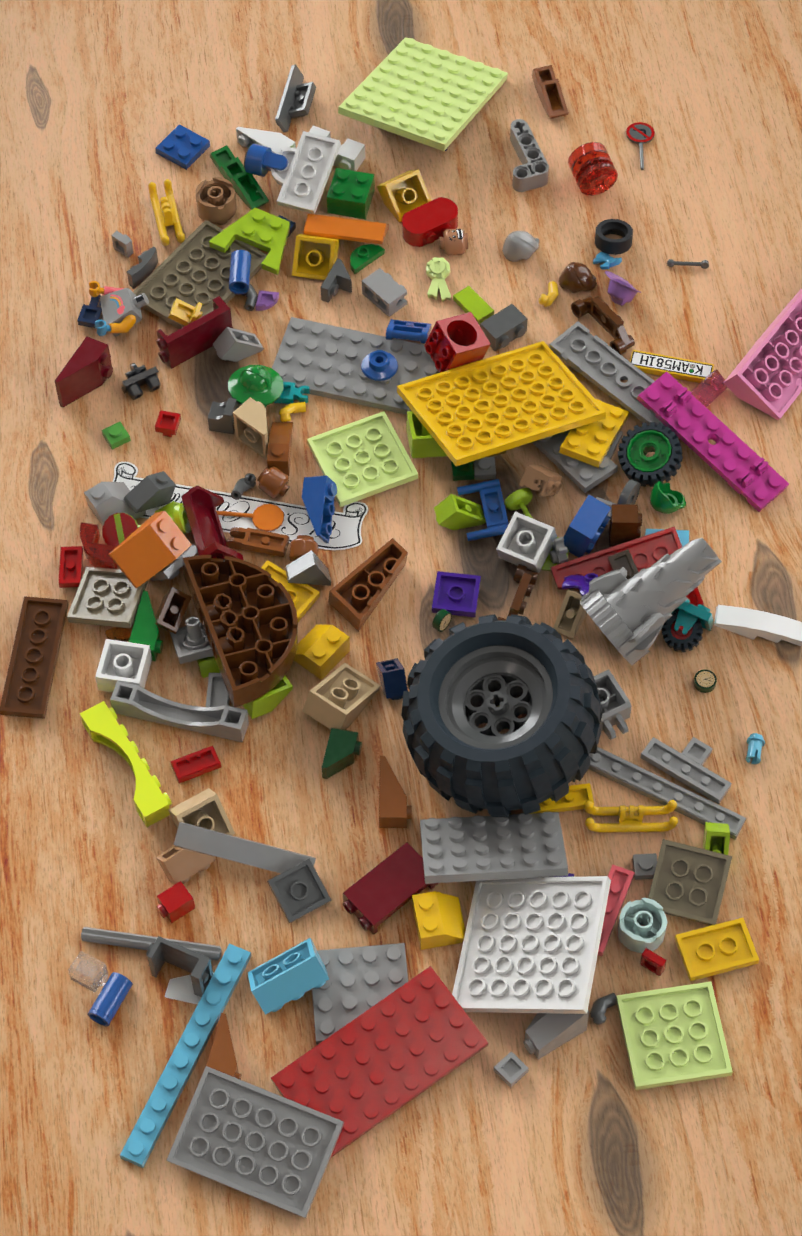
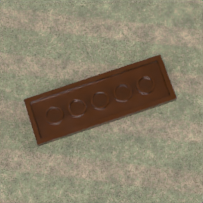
M24 596L0 704V715L45 719L69 605L68 600Z

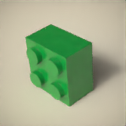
M336 168L326 197L327 213L366 220L375 192L374 174Z

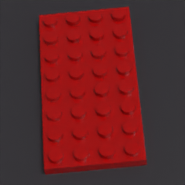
M429 966L272 1076L271 1081L284 1098L344 1122L331 1155L332 1158L488 1046V1042L433 968Z

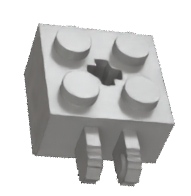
M608 669L593 677L602 710L600 728L612 740L616 738L615 730L612 728L613 725L616 724L623 734L628 732V727L624 720L630 718L632 706L630 700Z

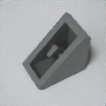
M312 550L286 565L285 571L288 583L331 586L332 582L328 568Z

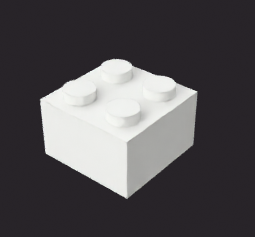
M515 512L496 548L499 558L517 566L519 564L527 566V569L539 573L552 548L554 539L557 538L555 528Z
M106 639L95 676L98 690L113 693L117 680L144 688L152 662L150 645Z

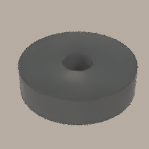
M629 480L621 492L618 504L634 505L639 495L640 483Z

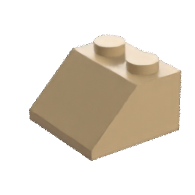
M250 397L233 412L235 435L238 440L267 460L269 439L266 408L261 402H256Z
M209 788L168 810L177 830L179 822L228 835L235 834L218 795Z

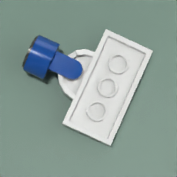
M303 131L297 148H281V151L277 154L272 153L269 147L252 144L247 149L245 155L244 169L247 173L264 177L268 171H271L275 181L282 185L277 199L278 205L315 214L341 142L340 140Z

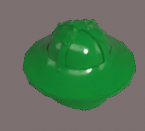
M248 365L239 368L228 380V392L240 404H243L251 397L266 407L279 399L284 390L283 380L279 373L263 365Z

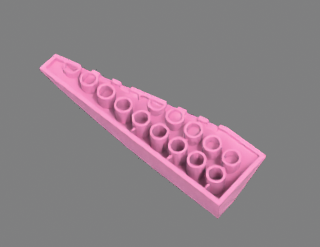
M802 288L724 381V384L737 398L777 420L783 416L802 390Z

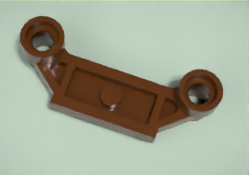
M589 296L571 304V310L576 317L580 318L589 313L615 339L610 342V347L620 355L635 345L633 337L626 332L622 318L613 312L608 304L603 302L598 296L595 298Z
M521 564L518 565L513 580L520 582L508 616H511V614L523 615L527 602H524L525 596L530 597L539 575L538 572L529 570L527 566ZM498 617V620H506L504 618Z

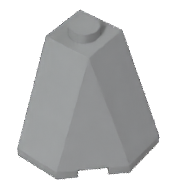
M587 1011V1014L537 1013L525 1031V1048L530 1054L534 1053L539 1060L587 1030L589 1011Z

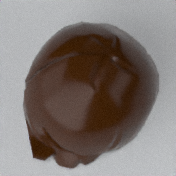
M580 262L569 263L559 277V285L564 289L570 290L572 293L590 291L597 285L596 277L586 265Z

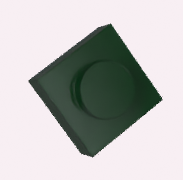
M451 461L453 481L474 480L473 461L460 466H455Z

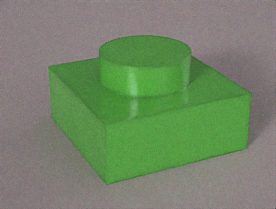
M121 422L102 430V435L111 449L131 441L130 435Z

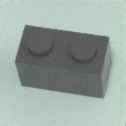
M510 304L480 323V327L489 340L490 347L497 351L500 348L506 347L517 337H522L527 332L528 319L513 304Z

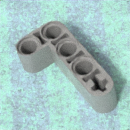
M516 119L511 123L510 141L522 165L515 167L513 170L512 186L518 192H525L543 187L548 183L549 165L528 123L522 119Z

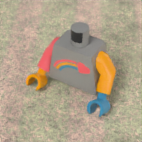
M97 281L89 282V288H91L89 289V294L92 297H97L100 294L103 295L100 297L104 320L95 321V329H97L99 336L106 335L108 331L115 337L121 333H127L135 324L142 320L141 307L149 304L145 293L136 296L129 288L107 286L100 288V284Z

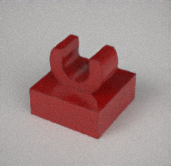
M160 410L155 424V432L163 433V436L167 437L176 435L181 421V414Z

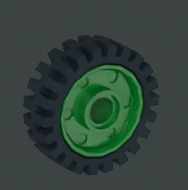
M645 422L642 423L641 427L636 425L633 431L628 430L627 436H623L621 439L622 443L619 444L618 451L621 468L630 480L639 482L641 486L646 487V484H649L650 487H654L658 481L662 484L664 480L668 482L671 480V476L677 474L676 470H679L681 467L680 462L683 459L681 444L674 431L672 432L668 426L665 428L664 424L659 423L656 425L655 422H650V425H647ZM655 452L653 456L646 457L647 453Z

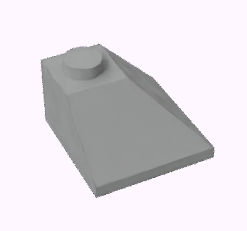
M101 482L84 492L89 508L102 525H104V522L110 515L115 513H126L135 520L146 514V511L135 513L125 502L124 497L130 490L124 482Z

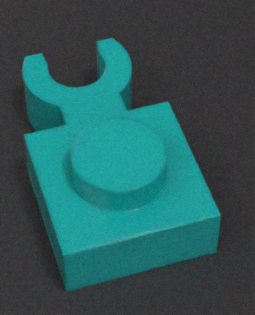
M283 382L284 390L280 398L274 402L290 404L294 400H298L299 402L308 403V395L302 394H310V388L305 385L296 388V383Z

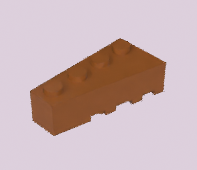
M392 538L329 591L328 603L359 632L406 565L408 552Z

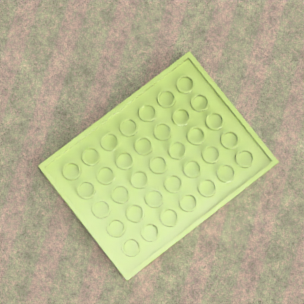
M405 37L339 106L338 114L445 151L507 80L508 73L501 71L499 68H492L481 62H475L464 56H458L447 50H440L432 45L423 44L412 38Z

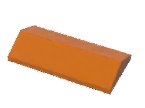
M308 213L303 235L382 245L389 229V224Z

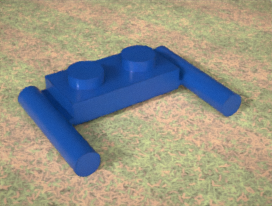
M499 479L457 487L459 496L480 491L487 529L466 533L468 541L505 533L509 523Z

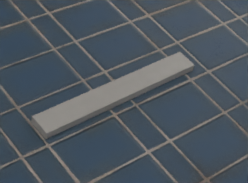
M597 747L595 754L589 753L591 761L590 770L662 805H667L670 800H675L677 802L675 811L704 825L705 822L729 824L730 837L735 840L746 821L745 817L606 750Z

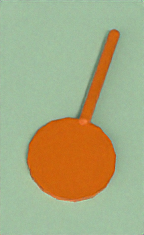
M273 504L261 505L254 510L253 514L217 511L218 515L252 518L255 527L262 531L276 530L284 521L283 511Z

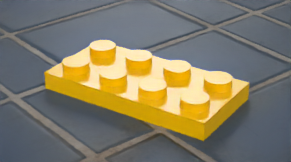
M595 399L606 411V418L571 429L560 446L559 453L599 468L626 422L629 411Z

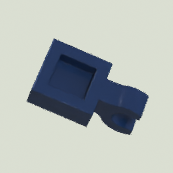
M101 295L91 297L89 305L83 304L77 320L78 325L95 328V321L102 319Z

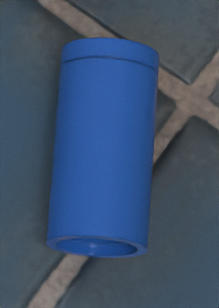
M236 250L231 254L229 290L235 294H244L249 290L251 254L248 251Z
M112 972L89 1010L88 1016L100 1025L109 1026L133 983L122 974Z

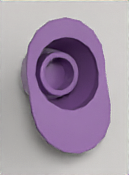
M605 271V274L610 278L608 294L614 303L623 306L625 303H630L637 292H640L622 277Z

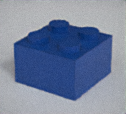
M591 495L587 496L563 537L564 546L567 547L570 553L578 558L583 557L585 552L590 554L597 539L600 538L611 518L608 516L611 509L610 506Z

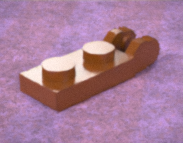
M232 527L230 530L231 537L227 539L226 544L228 547L236 550L242 549L284 557L290 538L288 535L252 528Z

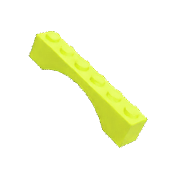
M103 701L80 713L82 724L91 739L116 751L131 767L136 778L133 800L136 811L146 827L169 816L168 810L172 802L166 792L162 794L159 789L161 787L159 780L155 775H150L148 771L150 767L145 758L140 759L138 756V747L134 741L130 742L128 740V732L123 724L119 725L116 721L118 717L112 707L108 708Z

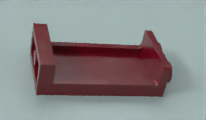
M220 296L212 299L213 311L172 334L165 335L161 329L157 330L158 339L156 342L160 349L158 355L163 363H167L172 369L212 347L226 327L233 328L231 309Z
M200 486L192 487L182 495L181 498L199 555H212V558L221 559L228 556L244 560L241 553L228 548L216 511V507L224 502L223 497Z
M406 842L343 892V906L349 914H355L364 930H370L372 934L378 932V926L412 899V895L419 894L427 886L433 889L438 883L425 884L423 858Z

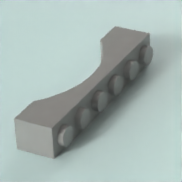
M118 680L110 698L111 706L116 714L242 743L249 725L248 712L245 709L227 705L198 707L181 704L151 693L139 685Z

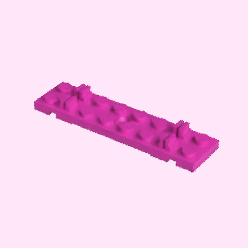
M665 372L638 395L637 400L646 409H651L659 421L666 427L668 426L672 432L674 431L676 436L717 472L738 494H743L747 498V502L760 512L782 493L789 483L768 465L769 463L764 461L763 457L761 458L697 400L691 394L692 392L683 387L668 372ZM708 440H714L716 444L712 445Z

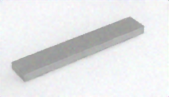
M179 822L174 841L175 846L277 873H283L307 859H310L314 866L316 860L315 857Z

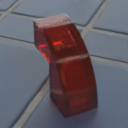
M81 522L80 538L84 554L90 564L98 568L117 569V564L109 556V553L117 546L99 544L100 533L98 525Z

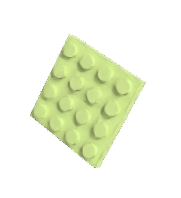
M385 411L307 439V444L323 475H327L336 483L337 494L335 498L340 507L418 479V472Z
M711 981L616 995L617 1008L635 1090L732 1076V1066Z

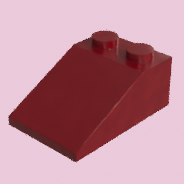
M88 336L83 340L55 379L61 407L69 405L102 386L106 379L111 377L113 367L108 344Z

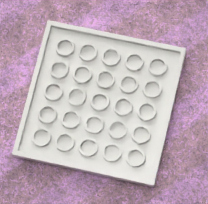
M537 877L476 881L452 993L465 1012L587 1014L611 883L609 877Z

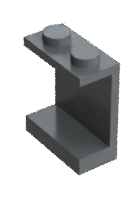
M159 936L156 942L151 943L148 947L146 956L153 977H157L165 962L191 973L194 994L202 997L213 976L210 958Z

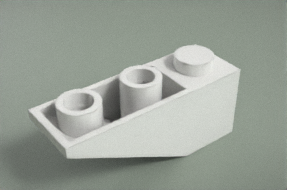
M243 127L236 128L237 142L243 147L249 148L252 144H258L271 148L272 153L276 154L281 151V148H296L295 142L281 133Z

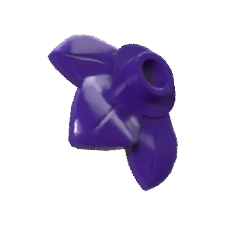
M589 573L585 576H567L564 578L565 581L562 584V589L579 588L580 594L583 597L589 592V582L597 578L598 575Z

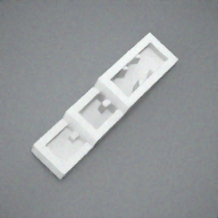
M718 605L716 607L714 626L753 640L759 636L775 643L782 639L802 646V622L742 607Z

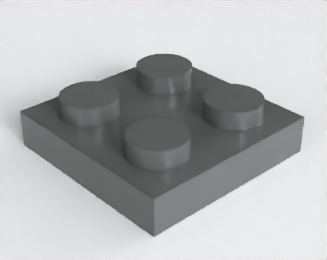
M310 859L267 881L289 923L331 901Z

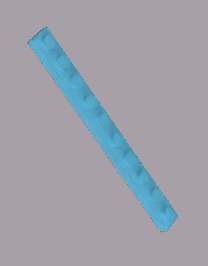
M232 944L228 945L120 1154L121 1159L141 1168L144 1167L216 1027L221 1013H223L251 958V952Z

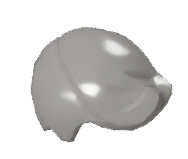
M514 231L507 236L504 242L503 254L506 259L512 262L521 259L527 260L538 249L539 239L534 238L526 231Z

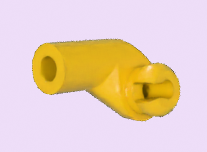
M554 281L548 283V294L540 295L541 298L538 300L540 305H544V307L551 306L559 295L558 284Z
M305 402L290 403L280 409V421H290L291 414L306 412Z

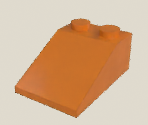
M161 511L154 513L109 553V556L132 585L138 588L176 560L192 544L167 512Z

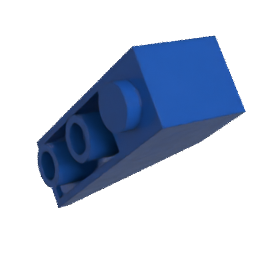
M327 475L304 477L302 500L316 535L325 543H329V538L332 534V515L335 512L336 483Z

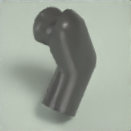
M249 284L248 292L241 295H246L247 297L244 308L248 311H253L258 294L253 286Z
M248 473L245 475V478L239 479L231 492V497L239 500L244 492L252 489L256 485L255 475Z
M615 993L597 999L593 1003L590 1016L595 1024L604 1023L606 1021V1016L604 1015L606 1009L617 1005Z

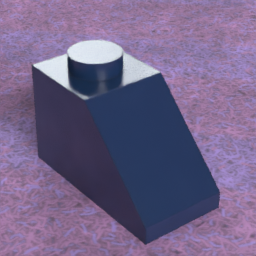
M398 658L376 662L382 690L386 699H402L403 692H408L404 667Z

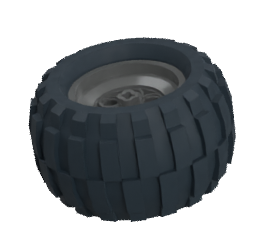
M495 614L481 616L478 618V624L466 627L465 623L462 622L449 629L450 636L445 640L440 638L434 639L424 649L425 660H420L418 664L414 663L407 681L410 691L403 692L401 713L404 720L403 734L420 774L427 778L429 785L446 800L449 801L453 797L457 806L477 814L478 810L482 812L483 809H487L492 817H509L511 810L522 809L526 815L541 810L539 803L549 798L555 802L569 793L568 784L571 781L575 782L576 779L580 781L589 769L591 762L589 753H596L601 735L600 722L602 710L592 671L585 664L584 657L568 639L563 642L561 635L556 629L543 622L540 625L537 623L532 625L531 621L525 616L511 614V616H507L506 620H498ZM521 714H527L525 718H517ZM487 723L484 728H478L480 724ZM503 729H509L505 734L500 733Z

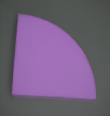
M259 290L255 306L256 311L266 310L274 306L279 299V292Z

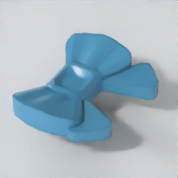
M600 252L594 258L593 264L604 262V264L600 265V268L610 269V267L620 264L622 258H613L607 253Z

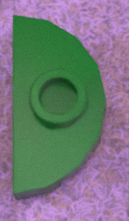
M374 244L357 247L350 256V265L353 273L356 274L385 254V249Z

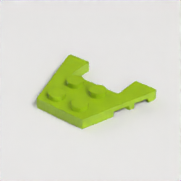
M254 208L210 239L209 247L226 253L236 239L268 252V255L261 263V267L278 275L290 230V222Z

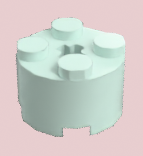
M648 898L627 902L622 908L619 917L618 938L620 942L629 950L643 953L646 948L652 952L657 949L664 940L668 922L663 907L655 900Z

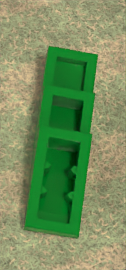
M227 145L210 153V158L220 173L232 183L237 195L251 210L269 203V199L254 176L246 172L238 157L235 158Z

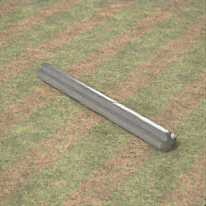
M84 927L81 933L82 940L86 942L148 950L150 944L155 943L158 938ZM164 938L212 960H219L222 950L220 946Z

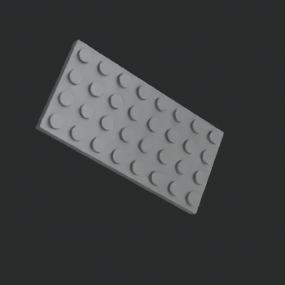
M294 317L290 318L272 369L279 373L283 382L296 383V388L304 385L309 386L310 394L406 415L407 411L411 410L397 393V386L440 373L423 344L394 338L386 340L385 336ZM376 350H383L396 358L398 370L390 379L384 381L371 380L361 370V363L364 357Z

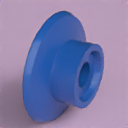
M376 350L364 357L361 363V370L371 380L384 381L395 375L398 370V362L392 354L383 350Z

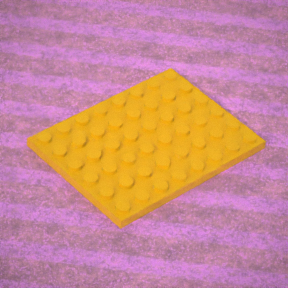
M544 341L397 386L399 396L455 466H460L606 418V411Z

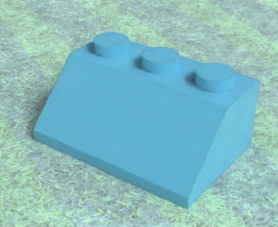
M311 938L248 972L251 992L265 1015L269 1012L280 1010L285 1003L300 999L305 992L312 988L317 989L329 980L326 967Z

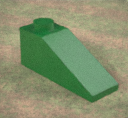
M143 590L129 642L150 645L152 661H156L158 653H162L163 640H160L148 591Z

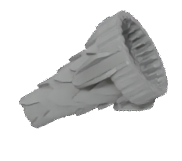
M703 538L695 539L671 555H664L650 568L642 569L631 579L626 578L627 570L624 567L592 579L589 582V592L581 597L579 602L614 647L633 666L650 652L648 649L656 640L664 622L672 616L671 613L688 599L686 596L699 586L704 580L705 575L722 561Z

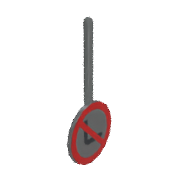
M636 122L627 127L626 136L630 141L639 143L640 169L644 170L643 143L650 142L654 138L655 131L647 123Z

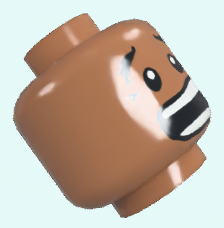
M462 229L445 230L443 237H439L440 249H444L445 254L448 256L464 254L465 249H468V234L464 233Z

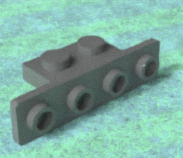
M296 64L291 66L275 117L277 125L283 132H288L292 118L303 117L309 114L316 90L313 82L302 84L304 76Z

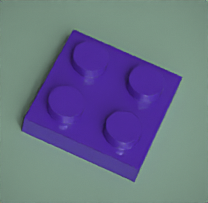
M437 571L432 613H438L440 610L445 609L452 613V615L476 617L481 576Z

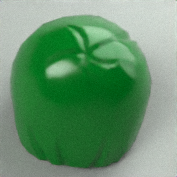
M658 481L654 485L650 495V503L656 511L670 514L685 508L686 501L684 495L678 491L671 490L670 483L662 484Z

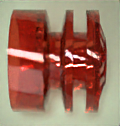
M590 142L579 146L568 158L569 168L575 177L580 191L585 195L601 194L611 188L617 181L618 173L605 146L599 142Z

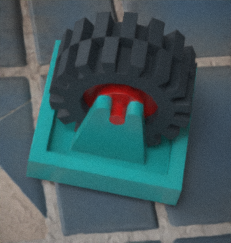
M687 599L664 622L662 635L665 643H667L668 647L673 648L674 651L678 652V650H681V652H686L685 650L688 649L691 651L702 640V628L711 631L714 625L712 613H710L709 608L698 604V606L692 605L690 600Z

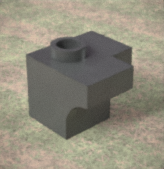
M231 397L223 403L212 402L208 415L209 431L234 435L233 412L241 406L236 399Z

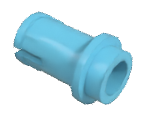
M753 733L747 738L748 751L746 761L749 763L752 758L751 764H758L761 761V751L765 745V740L762 735Z

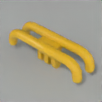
M166 179L164 181L166 197H162L160 203L156 184L150 182L148 184L149 194L162 245H169L170 241L166 226L172 225L174 226L177 241L182 244L185 241V234L182 230L171 180Z
M670 800L664 806L620 805L617 807L593 806L591 801H586L584 808L587 813L594 816H618L619 823H595L593 818L588 817L585 820V825L590 831L599 833L665 832L677 826V817L672 816L669 821L662 823H642L643 815L669 814L676 809L677 802Z

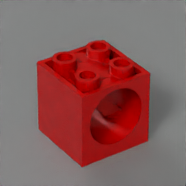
M472 312L436 321L424 346L426 352L435 363L436 369L439 372H444L483 360L491 344Z

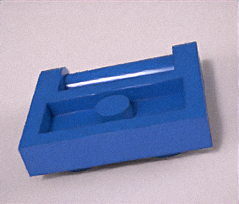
M391 319L386 330V340L396 338L420 341V343L425 344L431 332V324Z

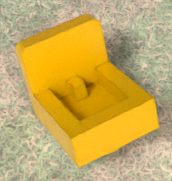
M176 298L168 318L186 326L202 316L203 312L200 311L202 303L198 302L194 307Z

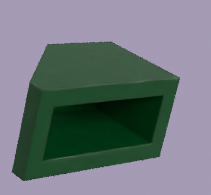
M331 728L322 763V778L328 779L354 763L356 755H360L362 748L358 732Z

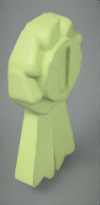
M434 257L427 262L426 275L432 279L427 293L428 298L433 297L437 300L438 291H440L442 302L446 299L451 300V294L445 281L450 275V264L443 257Z

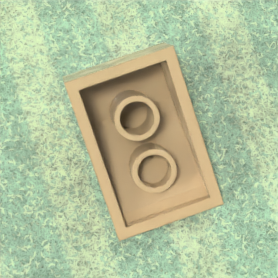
M344 663L309 691L302 711L330 730L331 728L345 730L380 690L381 685Z

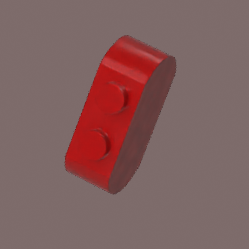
M438 197L404 213L402 217L403 239L414 247H423L438 240L439 237H443L445 230L457 229L458 207L452 200L444 197Z

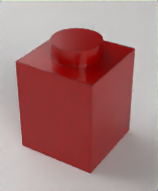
M181 881L157 895L159 905L156 908L163 918L167 917L171 923L195 909L194 899Z

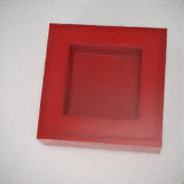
M646 948L641 955L640 965L661 976L665 970L667 960Z

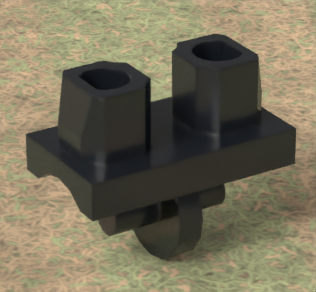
M135 363L130 364L131 371L125 373L127 380L122 381L124 394L128 392L133 400L143 395L140 386L144 384L147 385L150 392L160 388L159 371L156 366L146 370L144 365L137 367Z

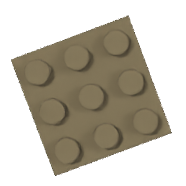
M86 567L67 615L68 622L131 628L138 611L143 590L145 591L148 581L135 588L121 569Z
M663 839L648 899L659 903L663 907L665 914L708 925H715L732 856Z

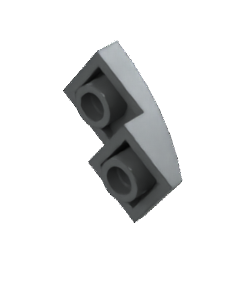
M155 247L139 255V264L127 271L128 283L133 289L139 286L155 269L158 263Z

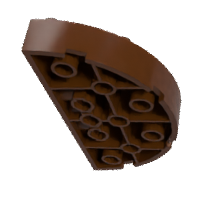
M212 555L183 558L185 581L233 707L235 708L258 699L273 689L284 678L296 655L298 619L290 594L281 583H278L271 577L269 572L250 562L225 556L224 559L212 558Z

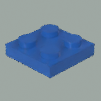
M179 124L155 150L156 154L187 170L210 147V141Z

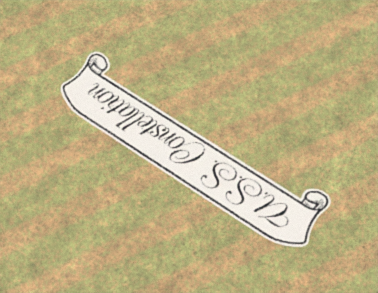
M119 462L114 468V479L112 482H124L131 491L144 478L136 477L138 468L134 464ZM176 484L170 503L173 501L183 503L181 496L192 487ZM209 490L224 499V502L216 507V511L253 514L254 510L261 505H277L284 513V521L278 529L267 532L288 535L290 544L299 535L313 537L314 541L318 543V548L324 550H345L357 547L362 543L361 525L368 512V506L363 502L356 501L345 505L343 513L334 512L331 523L332 534L330 535L329 543H325L316 535L305 506L243 495L239 500H235L231 497V493ZM163 506L146 510V514L141 518L149 519L156 510ZM218 515L223 532L230 533L232 527L259 530L253 524L252 518Z

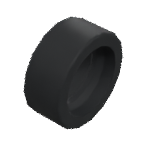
M608 219L597 225L595 245L600 251L617 255L623 254L631 248L633 229L627 222L619 219ZM616 234L623 238L610 239L605 237V235Z

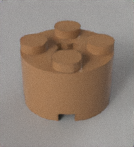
M214 177L213 180H204L197 186L196 202L199 217L218 225L226 224L235 215L237 210L236 194L232 183L227 179Z

